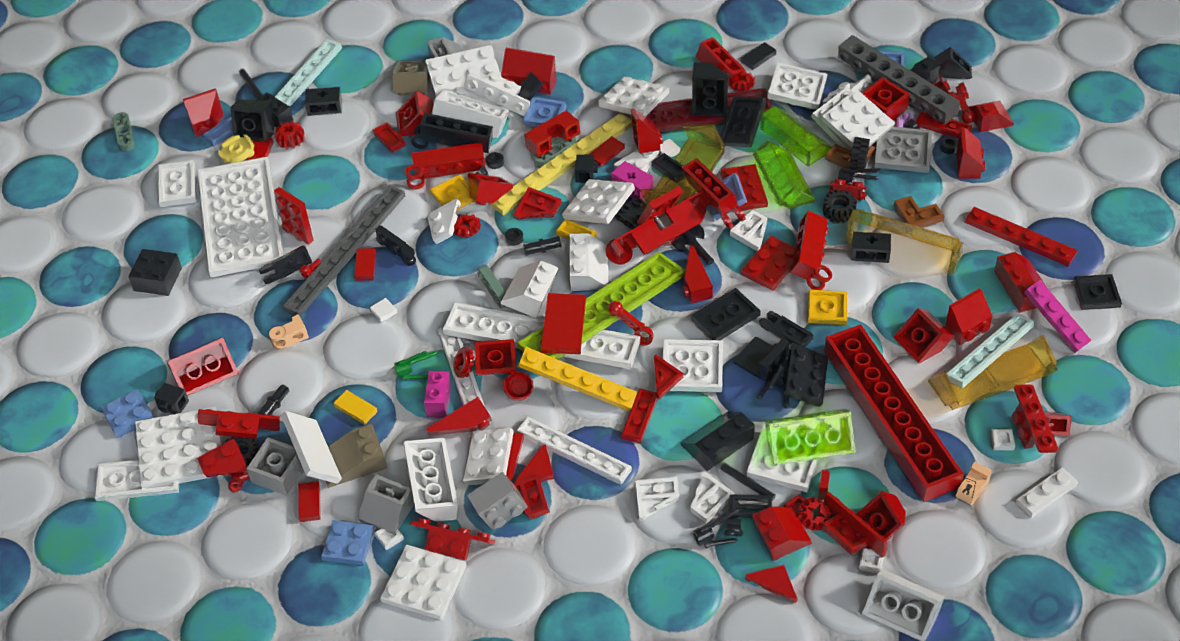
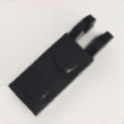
M382 225L375 228L376 240L381 246L390 249L394 255L402 257L403 262L408 266L416 263L415 251L411 246Z
M302 245L273 260L270 264L264 265L259 269L260 274H266L273 269L275 270L274 274L268 275L263 280L265 284H270L300 270L303 265L311 264L312 260L306 246Z
M769 311L766 314L769 320L765 318L759 320L762 328L781 339L789 341V344L795 343L806 347L813 340L814 335L783 315L780 316L774 313V311Z

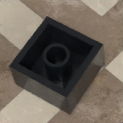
M237 99L230 107L234 136L239 135L241 138L247 135L251 141L268 142L269 138L275 133L271 101Z
M142 249L128 277L134 291L169 296L182 267L177 253Z

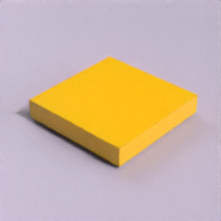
M460 174L429 189L430 194L441 207L456 198L461 202V206L457 207L456 211L475 202V200L470 198L468 183Z
M809 290L808 323L847 325V292Z

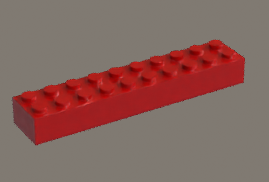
M860 324L827 336L825 339V354L829 356V360L922 501L926 502L959 489L964 473L863 326Z

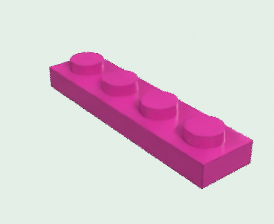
M1041 280L1024 292L1074 353L1092 341Z

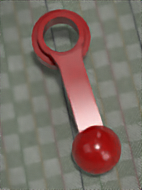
M964 82L955 87L957 91L955 96L960 101L959 106L962 111L961 117L963 122L970 124L975 121L976 115L974 111L969 109L966 103L969 95Z
M619 301L610 302L608 305L609 314L617 316L635 331L634 335L640 336L639 345L647 346L651 344L654 338L651 328L644 326L645 323L640 322L625 310ZM640 332H646L649 337L641 336Z

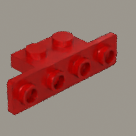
M1016 384L1013 389L1019 404L1012 414V421L1017 428L1018 437L1022 441L1024 448H1032L1035 444L1039 453H1057L1059 448L1034 386L1032 384Z
M199 409L198 424L216 426V435L257 439L258 430L280 431V416Z
M829 491L825 493L824 502L829 505V510L834 517L823 523L822 530L851 555L865 546H869L881 558L886 556L887 540L872 529L867 522L858 517L853 510L845 506L839 498Z
M422 518L410 522V525L429 529L425 550L467 560L472 539L495 544V540L490 539L491 534L478 532L477 535H472L469 529L458 527L457 531L451 530L448 524L438 522V525L434 526L430 525V520Z

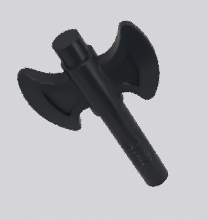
M700 224L681 234L678 239L671 243L675 248L683 251L686 250V244L694 246L696 252L708 265L714 262V259L696 241V238H705L704 229Z

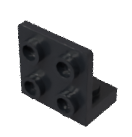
M754 337L734 359V364L766 382L773 374L775 367L781 365L788 357L789 341L782 338L778 344L771 345L758 337Z

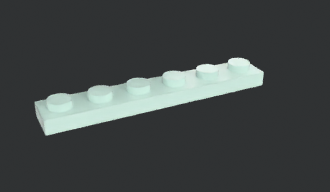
M326 39L275 97L291 107L342 49L341 43Z
M1017 313L946 374V380L964 388L1034 327V321Z

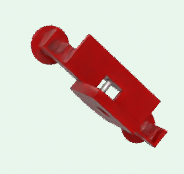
M678 186L649 202L637 221L639 226L611 240L607 244L606 255L608 259L615 264L621 265L631 260L633 249L637 246L646 255L662 245L667 246L671 244L681 234L703 222L702 219L706 215V207L711 203L710 199L702 190L675 205L683 193L681 187ZM665 215L672 222L668 227H665L660 220Z

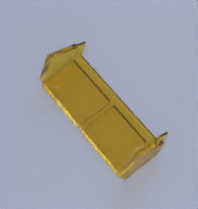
M715 125L684 126L683 128L689 139L674 160L684 166L698 158L712 172L725 153V145ZM663 175L654 189H640L646 203L655 200L678 186L681 187L683 193L675 205L698 193L687 182L686 177L679 183H676Z
M861 209L853 210L848 220L846 240L849 241L848 244L852 242L853 231L857 232L861 223L951 250L948 275L950 272H955L963 254V242H960L958 238Z
M1041 335L1026 345L1004 352L964 388L951 383L945 370L930 378L928 382L944 406H950L952 410L1012 389L1016 384H1026L1058 371L1056 367L1057 362L1046 337Z

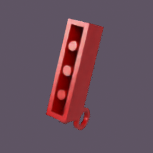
M482 142L413 152V165L406 168L405 174L408 178V187L417 190L425 185V179L474 172L478 171L482 166L486 169ZM414 169L415 175H410L408 172ZM420 179L422 181L419 185L410 184L412 180Z
M698 158L682 167L687 182L697 192L703 190L711 201L710 205L720 214L723 223L728 229L734 227L731 219L726 214L733 209L741 222L746 220L742 209L738 206L734 193Z
M808 210L799 222L790 273L805 279L807 285L812 290H823L825 282H829L832 278L831 270L821 265V261L824 258L823 249L827 242L825 236L829 229L827 227L828 219ZM824 270L827 273L828 278L822 277L819 274V271ZM811 279L818 280L821 287L813 285Z

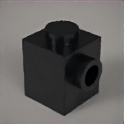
M576 155V183H586L589 179H594V173H598V162H595L594 155Z
M164 383L156 391L154 397L158 409L164 413H181L189 402L185 389Z

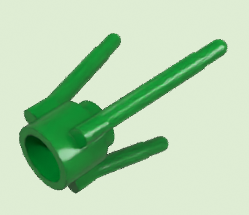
M423 351L407 359L395 362L394 365L398 378L403 377L404 381L409 379H428V375H410L409 373L413 372L411 364L435 356L438 352L435 351L427 354V351Z

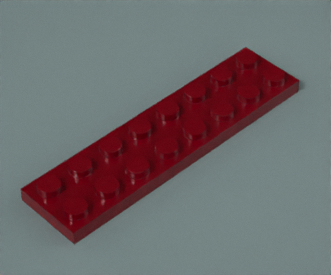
M766 88L728 93L727 114L733 96L764 97L767 102L761 118L773 116V109L770 100L767 98ZM692 98L661 102L646 116L659 129V132L725 123L726 117L692 116Z

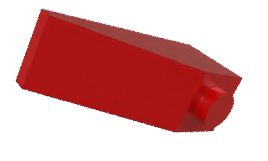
M714 37L700 43L696 58L700 62L712 63L730 77L745 72V69Z
M690 246L685 286L682 287L684 296L688 297L691 304L713 298V285L694 246Z
M476 397L426 428L430 436L471 432L487 428L492 419L479 397Z

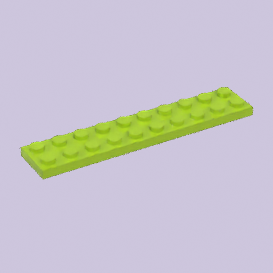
M658 252L586 298L582 344L619 320L617 316L609 314L608 305L610 302L619 301L623 308L630 313L683 278L686 270L661 252ZM543 327L519 341L518 348L524 352L525 348L528 347L541 353ZM543 353V354L548 355V356H550V357H553V358H555V359H560L561 357H563L564 355H566V354Z

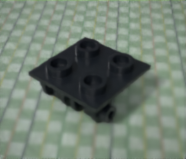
M638 197L625 202L616 213V220L628 226L629 229H634L639 226L637 221L648 204Z

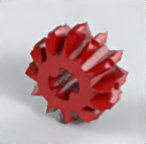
M293 121L290 123L285 122V124H279V127L275 129V139L281 148L289 149L292 147L294 149L295 146H300L304 142L305 132L299 123H294Z

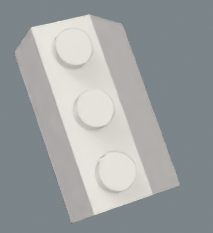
M588 233L570 234L571 291L600 290L608 285L607 245Z
M543 261L519 267L501 304L537 318L554 283L558 267Z
M882 570L876 576L862 614L920 641H926L945 596L886 570Z

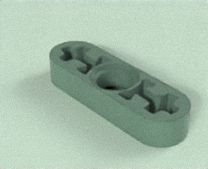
M117 113L113 117L117 142L121 151L128 152L135 147L131 122L127 113Z
M561 137L552 142V150L558 149L560 151L556 153L549 151L539 158L534 154V165L541 168L576 144V137L567 142Z
M487 265L477 268L481 282L499 308L505 307V305L501 304V301L506 291Z

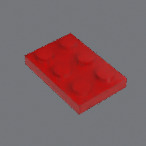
M756 164L720 169L722 180L733 173L738 175L747 200L746 203L739 206L742 211L768 207V200Z
M277 187L274 190V195L283 230L294 235L299 241H303L308 245L311 244L314 239L305 203L282 188Z
M770 236L741 270V275L774 291L791 270L795 247Z

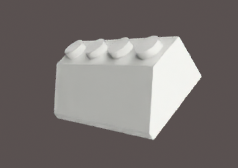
M443 90L435 98L432 114L493 126L492 139L498 138L502 133L510 109Z
M445 438L404 441L415 512L435 522L456 520L458 503Z

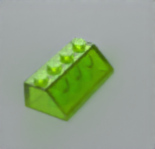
M773 106L763 112L760 129L807 167L825 157L832 148L830 144L786 110Z
M767 140L753 153L756 160L755 164L761 169V175L767 181L768 189L774 194V200L779 206L792 209L812 204L816 201L789 151Z
M846 409L765 421L767 442L774 465L856 453L851 412Z

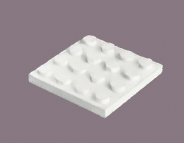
M492 45L426 60V66L436 97L443 90H448L503 107L464 88L465 80L469 73L484 80L490 72L501 76Z
M211 407V408H205V409H203V410L211 409V410L217 411V408H216V407ZM198 410L135 421L142 489L173 485V482L176 481L180 484L207 478L197 458L222 445L221 436L216 435V426L198 424Z

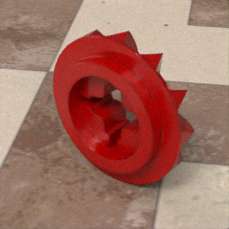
M745 70L744 73L734 77L729 76L728 85L736 91L750 90L755 85V77L752 76V73H747Z
M467 213L465 216L459 214L454 224L453 232L460 237L473 236L481 228L480 220L474 214L470 216Z
M462 347L454 358L453 366L458 378L468 377L469 372H472L475 356H473V350L469 347Z
M815 497L806 498L798 508V517L802 525L812 531L822 530L823 523L829 520L832 514L829 510V505L823 499ZM818 507L817 513L820 516H817L812 520L813 513L811 512V510H814Z

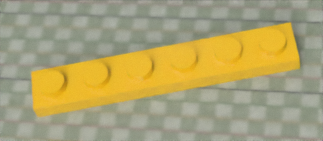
M528 347L525 348L518 365L520 368L629 412L637 394L634 390Z

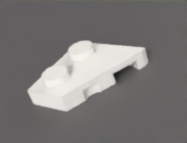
M636 150L616 162L614 170L626 161L649 174L652 169L651 162L659 157V151L639 153Z
M457 198L427 214L432 239L436 244L453 235L454 224L458 217L455 214L456 209L461 206V202Z
M752 210L745 216L746 220L740 221L730 230V236L758 251L762 245L767 217Z
M703 471L700 484L695 492L696 496L691 504V513L707 524L730 501L729 495L734 494V492Z
M677 477L635 480L639 521H643L679 500Z

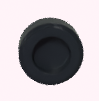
M945 137L940 142V150L946 154H953L957 150L958 141L952 137Z
M492 152L487 155L486 164L491 169L501 168L504 164V157L501 153Z
M518 228L508 229L505 233V241L509 245L516 246L524 240L523 232Z

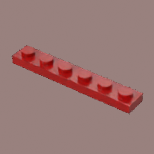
M973 207L965 219L966 224L1068 267L1077 255V249L977 207Z

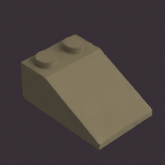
M426 60L397 61L392 73L393 92L398 93V95H408V93H415L416 91L422 94L428 93L430 76Z
M373 424L354 429L328 446L342 478L338 484L326 481L328 488L387 469L384 454Z

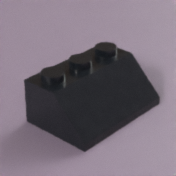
M694 62L692 74V116L727 117L728 75L712 63Z
M727 411L681 442V446L709 471L754 440L755 424L742 412Z

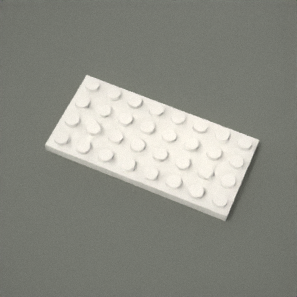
M263 157L199 169L198 176L210 277L261 268L283 256L269 158Z

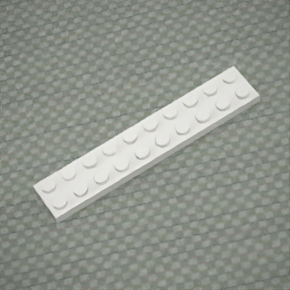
M455 303L444 325L443 334L481 342L514 339L515 348H518L519 341L544 326V319ZM602 330L582 344L581 355L566 354L563 357L631 369L640 344V336Z

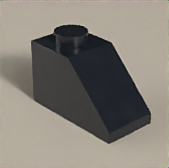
M952 47L947 48L934 57V62L940 65L939 73L944 78H972V66Z
M926 57L916 63L910 71L932 84L938 80L940 65Z

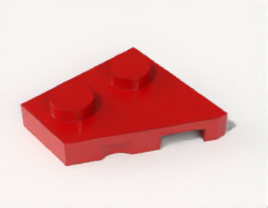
M528 187L513 214L514 219L554 217L562 201L558 197Z
M234 438L197 458L207 478L219 475L232 476L234 473L248 475V465Z
M539 475L513 483L528 506L523 513L529 519L550 513Z

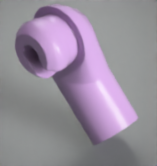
M906 112L904 115L897 117L895 127L904 128L906 122L911 118L913 119V115L910 112Z

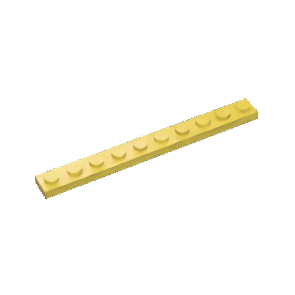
M619 113L514 185L509 192L493 204L491 203V207L504 216L519 205L528 187L540 191L572 169L576 164V155H589L611 136L614 138L618 137L632 127V120L623 113Z

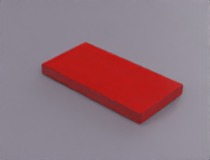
M548 293L541 353L581 355L586 294Z

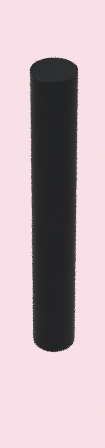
M240 69V75L257 99L263 94L246 70Z
M725 462L721 465L720 470L761 496H772V501L775 499L776 495L730 465Z

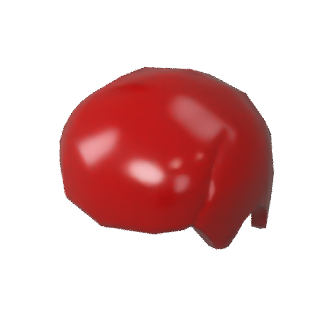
M522 371L510 373L503 382L505 394L514 401L527 399L534 389L532 378Z

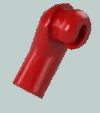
M316 259L309 266L303 265L300 268L301 275L304 278H308L321 264V260Z
M244 473L234 474L228 484V489L233 493L239 492L244 482L250 479L249 475H244Z

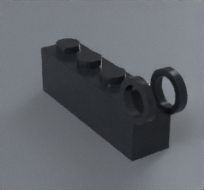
M424 113L421 124L415 127V135H413L411 143L418 149H425L428 147L429 142L449 146L482 142L483 152L489 153L492 143L493 126ZM420 138L425 141V144H417L415 139Z

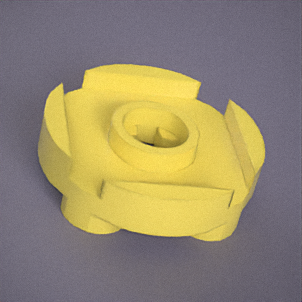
M236 135L223 142V148L221 151L220 149L218 151L222 161L231 164L252 157L254 155V144L249 136L244 135L245 137L240 138L239 135Z

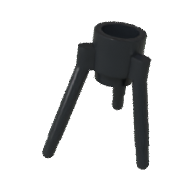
M844 168L839 170L838 179L846 180L845 183L853 184L854 178L877 180L878 176L855 173L880 172V169Z
M783 365L775 367L773 374L758 395L759 399L763 397L768 389H772L774 385H784L787 367ZM785 395L784 400L785 408H788L789 396Z
M736 508L729 513L719 516L705 526L693 530L697 544L699 546L705 545L707 549L716 545L736 543L738 541L736 538L712 541L715 538L712 528L738 513L740 509Z

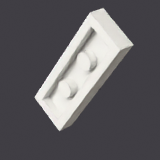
M1062 467L1018 498L1016 504L1032 518L1076 487L1078 481Z

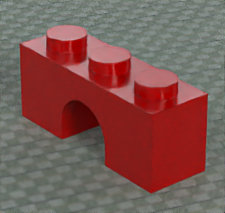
M565 110L524 134L526 148L539 158L552 150L551 138L561 137L567 142L579 135V120Z

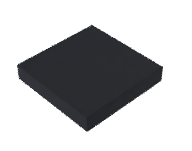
M1113 274L1074 276L1073 282L1082 310L1121 308L1122 302Z

